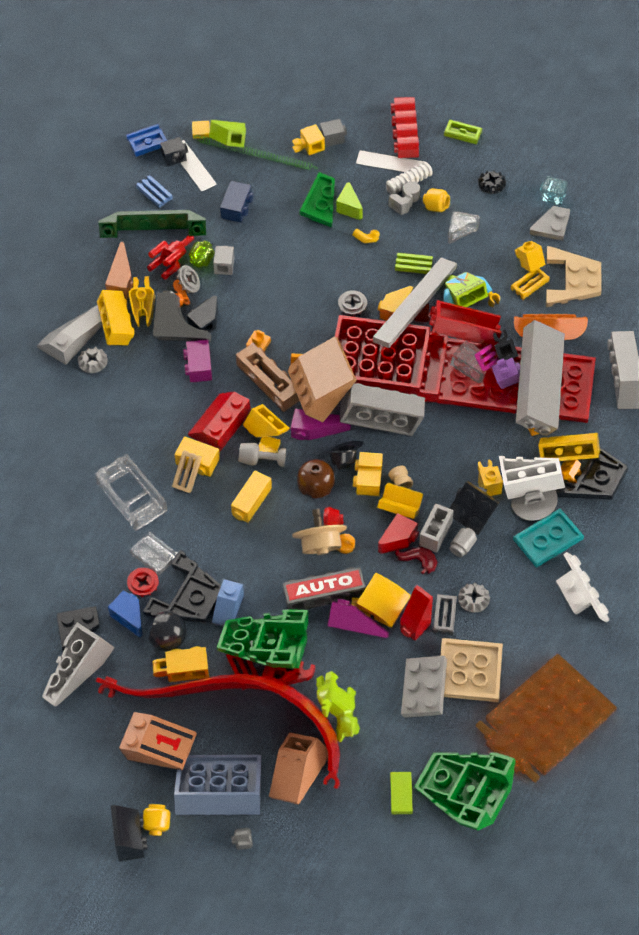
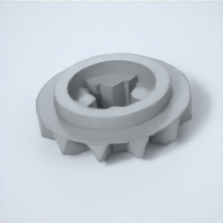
M187 265L180 267L177 271V279H179L182 289L186 290L187 293L197 292L200 288V280L195 270Z
M347 291L339 297L338 306L340 311L345 312L346 315L352 314L354 317L355 314L361 315L362 311L366 310L367 299L361 292ZM352 299H353V302L355 303V306H354V307H351V300H352Z
M96 346L94 349L88 347L86 351H81V355L78 356L79 367L87 373H97L103 370L108 362L107 354L104 353L103 349H97ZM90 357H91V358L96 357V361H94V360L89 361V358H90Z
M475 582L470 585L466 584L465 587L460 589L458 595L459 604L469 612L483 611L490 602L489 591L483 585H477ZM473 592L477 596L475 603H473L472 597H469L472 596Z

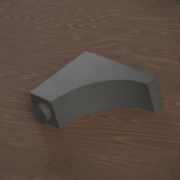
M165 290L163 293H157L153 336L157 340H208L211 342L212 335L208 331L196 329L185 321L180 309V298L173 291Z

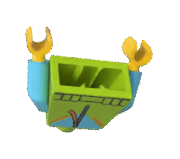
M464 272L458 276L450 275L445 283L444 302L468 307L489 296L488 305L490 307H494V300L499 304V294L492 293V288L483 277Z

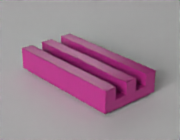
M491 344L475 354V358L482 371L489 369L499 360L498 357L494 359L493 356L496 353L495 351H490L492 348ZM486 352L487 356L481 359L480 356ZM487 360H490L489 363H487L486 365H484V362H486Z

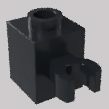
M503 330L504 337L502 339H499L496 333H494V340L498 343L494 346L499 360L513 358L515 362H518V353L513 340H507V331Z

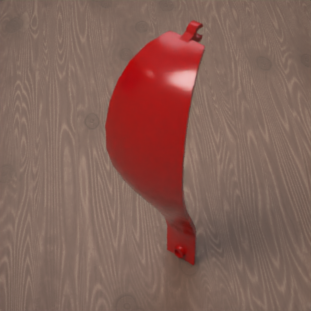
M248 674L218 675L168 687L144 690L120 686L117 684L118 680L108 676L105 679L99 677L96 679V682L102 684L98 689V693L103 694L104 690L109 688L108 697L110 698L114 697L115 690L136 697L163 698L221 689L241 688V686L277 693L298 706L313 720L323 735L328 750L329 774L324 778L323 784L327 785L330 779H334V788L338 789L340 786V780L337 777L340 762L337 735L328 718L324 717L322 711L313 701L291 686L268 677Z

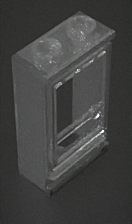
M128 454L117 458L107 467H102L95 473L97 484L100 485L135 531L167 512L165 499ZM130 472L145 491L123 503L109 484ZM145 494L150 496L152 500L135 511L131 512L128 509L129 504Z

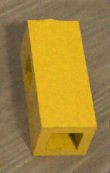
M257 471L252 473L231 504L232 515L237 520L249 523L272 489L271 478Z

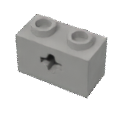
M435 503L420 533L419 546L436 553L438 552L453 522V510Z

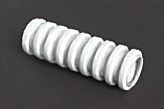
M423 162L418 167L415 166L413 169L405 171L404 174L402 173L386 181L387 191L391 195L399 193L406 183H418L432 176V168L427 162Z

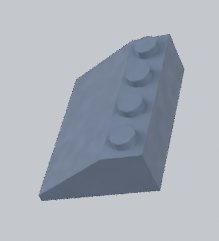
M188 755L183 770L177 769L174 792L175 815H260L261 755Z

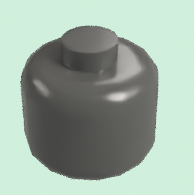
M240 828L234 831V836H231L232 845L235 844L238 850L252 848L253 841L250 828Z

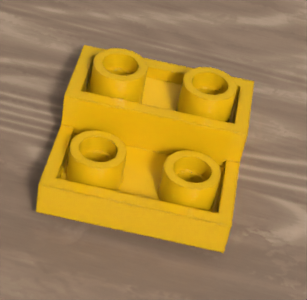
M375 573L357 601L356 607L374 615V620L392 628L411 595L394 582Z

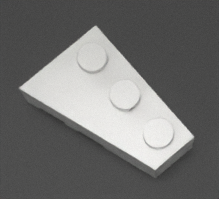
M499 456L508 499L523 497L526 493L535 491L542 493L565 488L559 458L535 457L534 460L523 459V457L505 459V456Z

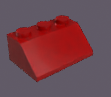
M236 392L220 393L188 433V436L201 443L218 448L220 453L248 417L251 411L250 400Z

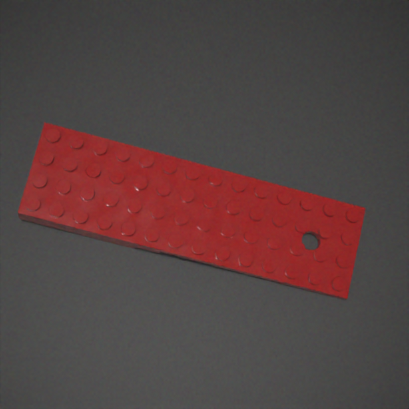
M339 315L335 337L338 338L357 380L355 384L379 387L409 395L414 394L424 397L427 402L517 413L519 382L501 389L492 367L482 371L475 358L477 352L488 346L485 343L479 344L466 340L452 339L446 335L436 332L435 334L430 331L431 327L409 324L392 346L387 348L373 342V336L386 321ZM515 347L519 356L518 362L521 364L522 348ZM495 348L490 349L491 352L495 351L496 353ZM486 352L480 356L481 359L487 356ZM563 353L560 420L588 423L596 357ZM487 360L486 362H484V365H486L487 363H489L490 360Z

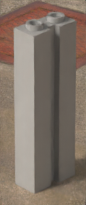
M533 320L523 328L516 423L527 429L535 428L534 431L548 436L556 431L559 425L565 334Z

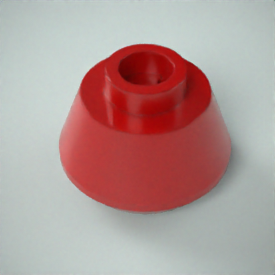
M327 507L324 509L323 524L324 526L343 525L344 515L340 514V510Z

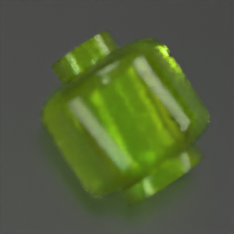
M206 240L195 242L188 254L190 262L198 268L208 266L215 255V251L212 248L213 245Z

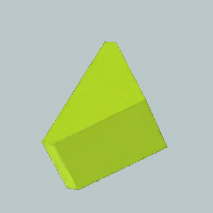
M348 182L336 201V212L361 220L363 218V208L350 182Z

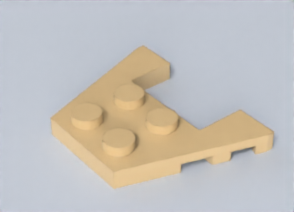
M547 246V264H565V290L547 289L546 307H551L553 304L560 302L565 304L569 300H583L601 296V262Z

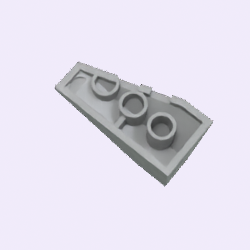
M98 305L50 332L37 345V348L67 365L103 326Z
M78 622L64 641L63 646H65L62 656H58L56 661L58 663L57 669L50 676L42 698L55 707L99 669L115 648Z

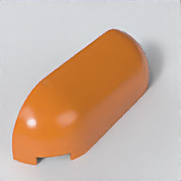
M523 314V317H514L515 330L521 337H523V328L533 320L564 333V340L578 338L585 332L588 324L587 317H576L575 314Z

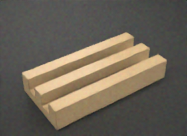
M186 450L182 452L172 487L187 493L192 492L202 456L189 453ZM189 457L182 483L178 485L186 458ZM195 459L194 466H193V469H192V472H191V475H190V479H189V482H188V485H187V488H186L185 486H186V483H187V480H188V477H189V473H190V470H191V467H192V464H193V460Z

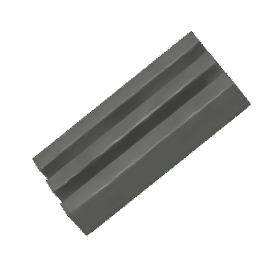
M437 594L433 633L438 631L441 634L448 632L449 635H453L457 596ZM445 600L442 626H438L440 601ZM448 601H452L450 627H446Z

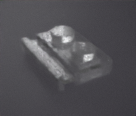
M149 531L146 537H143L130 549V554L159 576L172 564L178 553Z

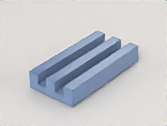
M150 175L147 176V180L143 179L141 184H136L137 189L158 208L172 200V194ZM145 186H146L149 190H151L154 195H152V194L145 188Z

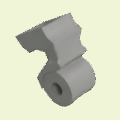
M416 182L406 183L402 187V197L398 194L389 195L388 206L400 215L408 213L413 202L418 201L420 198V185Z

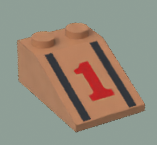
M134 712L119 749L127 760L183 770L197 733L156 716Z

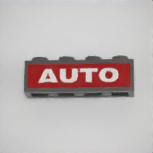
M349 567L343 571H330L324 575H311L305 579H292L283 583V594L287 609L297 610L329 605L334 601L337 602L338 599L352 600V597L360 598L366 589L360 567Z

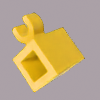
M316 124L301 129V139L296 138L292 140L294 144L292 148L295 153L305 148L310 156L325 150V138Z
M528 241L523 246L515 249V254L520 259L521 267L527 271L532 272L546 265L542 247L539 244Z
M488 460V467H483L481 462H478L479 487L487 489V494L490 496L502 494L503 480L498 466L492 467L493 463L491 460Z

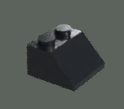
M111 805L114 841L119 861L145 858L144 850H148L146 837H142V830H144L143 817H140L139 811L136 809Z

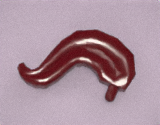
M417 547L403 553L396 549L395 555L400 561L420 560L423 568L421 574L426 572L429 574L435 571L438 562L436 556L429 549Z

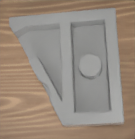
M553 206L530 227L529 234L563 241L571 209Z

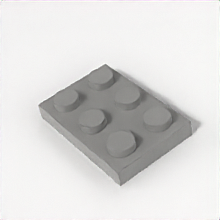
M445 656L406 659L401 715L404 718L443 714L447 658Z

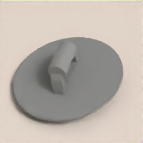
M555 490L542 493L535 491L526 493L523 497L513 498L511 504L513 511L520 518L528 521H537L546 518L554 511L557 506L558 497Z

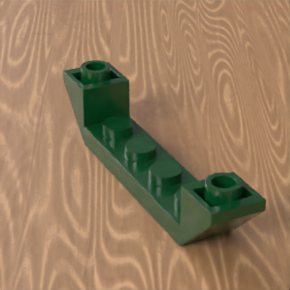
M190 210L120 211L98 221L100 238H118V231L188 229L189 236L207 235L206 218Z

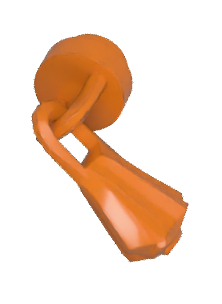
M175 280L172 286L177 292L175 294L180 298V307L183 304L189 305L190 300L186 290L182 289L179 280Z

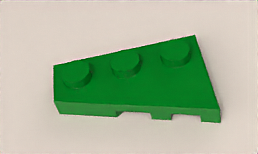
M318 172L299 211V215L332 227L335 178Z

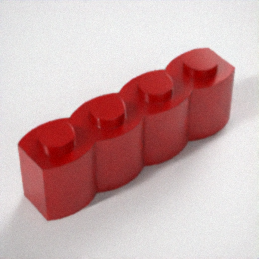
M394 98V103H391V114L394 113V116H392V127L395 126V129H393V140H396L394 142V153H397L398 158L419 157L415 98Z

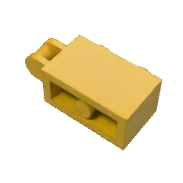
M195 646L184 650L172 649L165 652L166 658L152 661L153 675L155 677L168 676L169 682L209 678L206 647Z

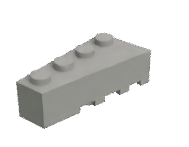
M634 331L611 332V339L607 340V349L610 350L609 359L610 363H612L617 409H639V356Z

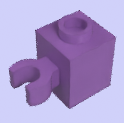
M503 358L498 360L496 365L492 366L501 389L519 382L520 363H515L513 358L508 360Z

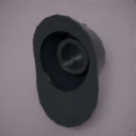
M363 441L345 442L326 451V453L330 454L333 465H337L339 470H343L355 463L357 449L364 443Z

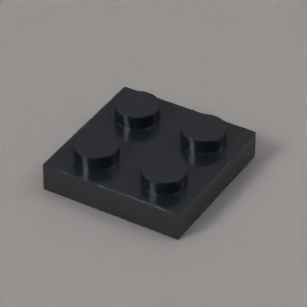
M466 481L449 509L453 510L454 520L466 528L472 529L476 535H479L500 502L469 481Z

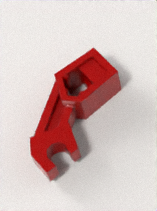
M301 661L299 669L295 668L287 672L285 668L266 665L262 676L291 685L310 680L314 675L316 667L311 664L309 670H304V662ZM275 675H279V676H281V678H280V679H278V678L276 679V678H275Z

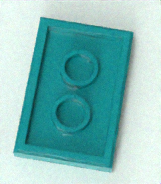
M561 508L513 536L514 542L536 568L584 538V535Z

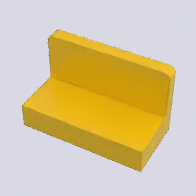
M387 483L377 508L415 519L419 513L423 493Z

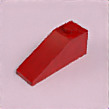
M418 585L415 586L400 620V630L403 635L408 638L411 637L415 641L431 625L433 596Z

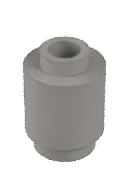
M461 528L450 543V551L457 557L467 555L477 541L476 533L470 528Z

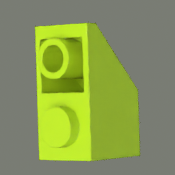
M211 120L210 138L226 146L244 147L245 123Z

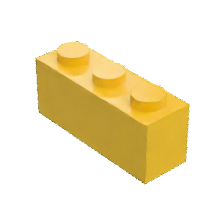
M102 290L97 304L107 345L128 346L131 338L134 337V328L131 326V315L128 313L127 300L124 298L123 291Z
M598 433L540 438V458H559V461L599 458Z

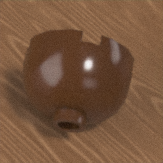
M313 459L305 462L298 471V489L303 495L306 496L307 494L311 498L325 497L330 494L335 485L333 469L323 460Z

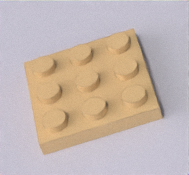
M442 638L441 656L447 658L444 697L498 702L503 644Z

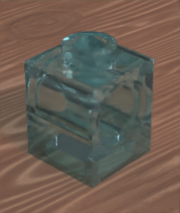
M547 176L546 181L542 182L540 186L541 200L561 206L567 192L568 181Z

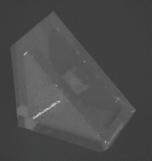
M453 211L448 230V243L451 244L478 230L480 217L478 215Z

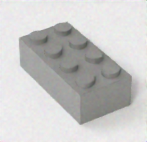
M354 383L341 401L340 422L413 436L424 418L425 398L414 394L409 395L398 391Z

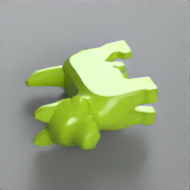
M333 671L326 673L325 681L322 675L316 679L317 698L324 717L328 718L329 713L336 717L337 740L342 742L344 737L352 738L360 730L357 717H353L356 691L348 687L346 692L338 687L336 683L338 676Z

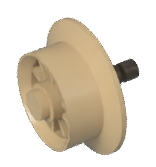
M314 509L312 513L315 527L292 534L293 538L301 539L303 554L324 555L328 554L329 551L342 548L340 533L346 530L347 527L345 525L322 526L320 509Z

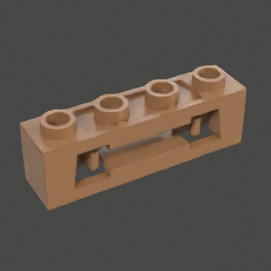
M252 343L236 354L237 366L283 412L300 401L288 374L284 370L281 371L277 367L276 362L273 359H269L261 347L258 348Z

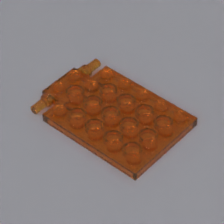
M557 653L486 715L485 720L498 733L493 728L490 729L481 720L475 726L485 735L486 745L494 753L515 758V773L520 771L536 783L540 776L531 768L528 762L533 764L545 776L616 712L617 707Z

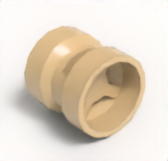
M397 466L388 473L394 485L407 489L413 486V481L408 476L405 466Z

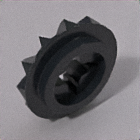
M487 170L485 173H481L480 178H478V186L486 193L496 194L504 190L506 179L505 176H502L501 172L496 173L495 170L492 172Z

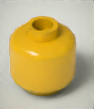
M431 188L424 194L423 204H425L427 210L441 213L449 207L450 196L443 189Z
M149 804V808L144 809L143 828L149 831V835L162 836V832L169 829L170 811L165 809V805Z

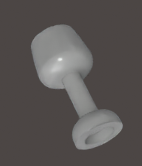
M256 443L240 444V463L254 466L258 463V459L275 460L280 467H285L286 448L280 449L278 453L259 451V445Z

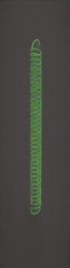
M249 148L248 154L254 156V155H253V150H254V148L252 149V153H251V154H250V149H251V148Z

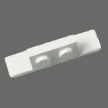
M566 552L564 556L572 570L556 580L571 609L575 614H579L592 605L598 617L608 622L610 620L607 616L609 612L606 606L599 602V594L594 587L591 588L589 576L580 568V560L576 555L572 556Z

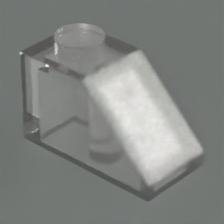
M465 340L453 354L450 365L475 382L483 383L486 370L482 371L475 358V354L480 349Z

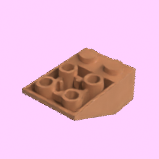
M294 733L288 734L278 751L269 793L270 798L299 805L328 759V750L318 738Z

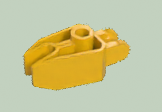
M145 276V287L138 288V277H133L134 288H131L128 292L134 320L138 327H140V317L143 314L146 316L147 327L150 326L153 318L155 293L150 287L149 276Z

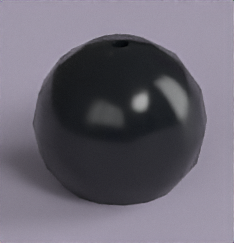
M163 611L158 613L150 631V643L162 651H171L178 648L186 637L187 629L184 620L174 612Z

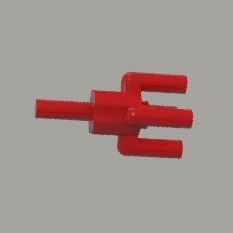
M188 235L181 242L176 240L169 245L166 241L160 242L148 253L150 258H154L161 252V255L147 266L148 271L152 272L161 263L166 267L171 265L161 274V277L167 280L180 268L178 260L185 255V247L194 240V236Z

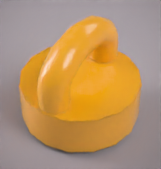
M341 534L342 548L337 550L342 554L351 553L355 549L354 537L350 534Z

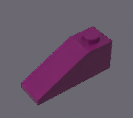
M295 409L291 424V438L313 440L349 431L351 424L340 422V415L329 414L324 422H321L306 415L304 410Z
M338 599L337 602H332L328 621L329 627L384 638L389 637L387 630L356 606L350 605L349 600Z

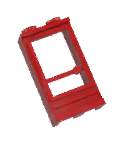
M439 300L436 301L435 306L431 307L429 325L432 326V333L435 334L436 331L438 334L474 343L491 344L492 348H495L494 345L498 344L495 342L493 334L496 333L500 339L502 331H500L501 325L498 324L501 316Z

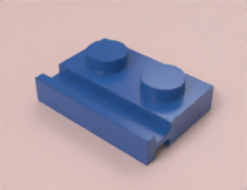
M159 124L126 135L127 141H129L136 157L160 149V143L167 141L162 130L159 128Z

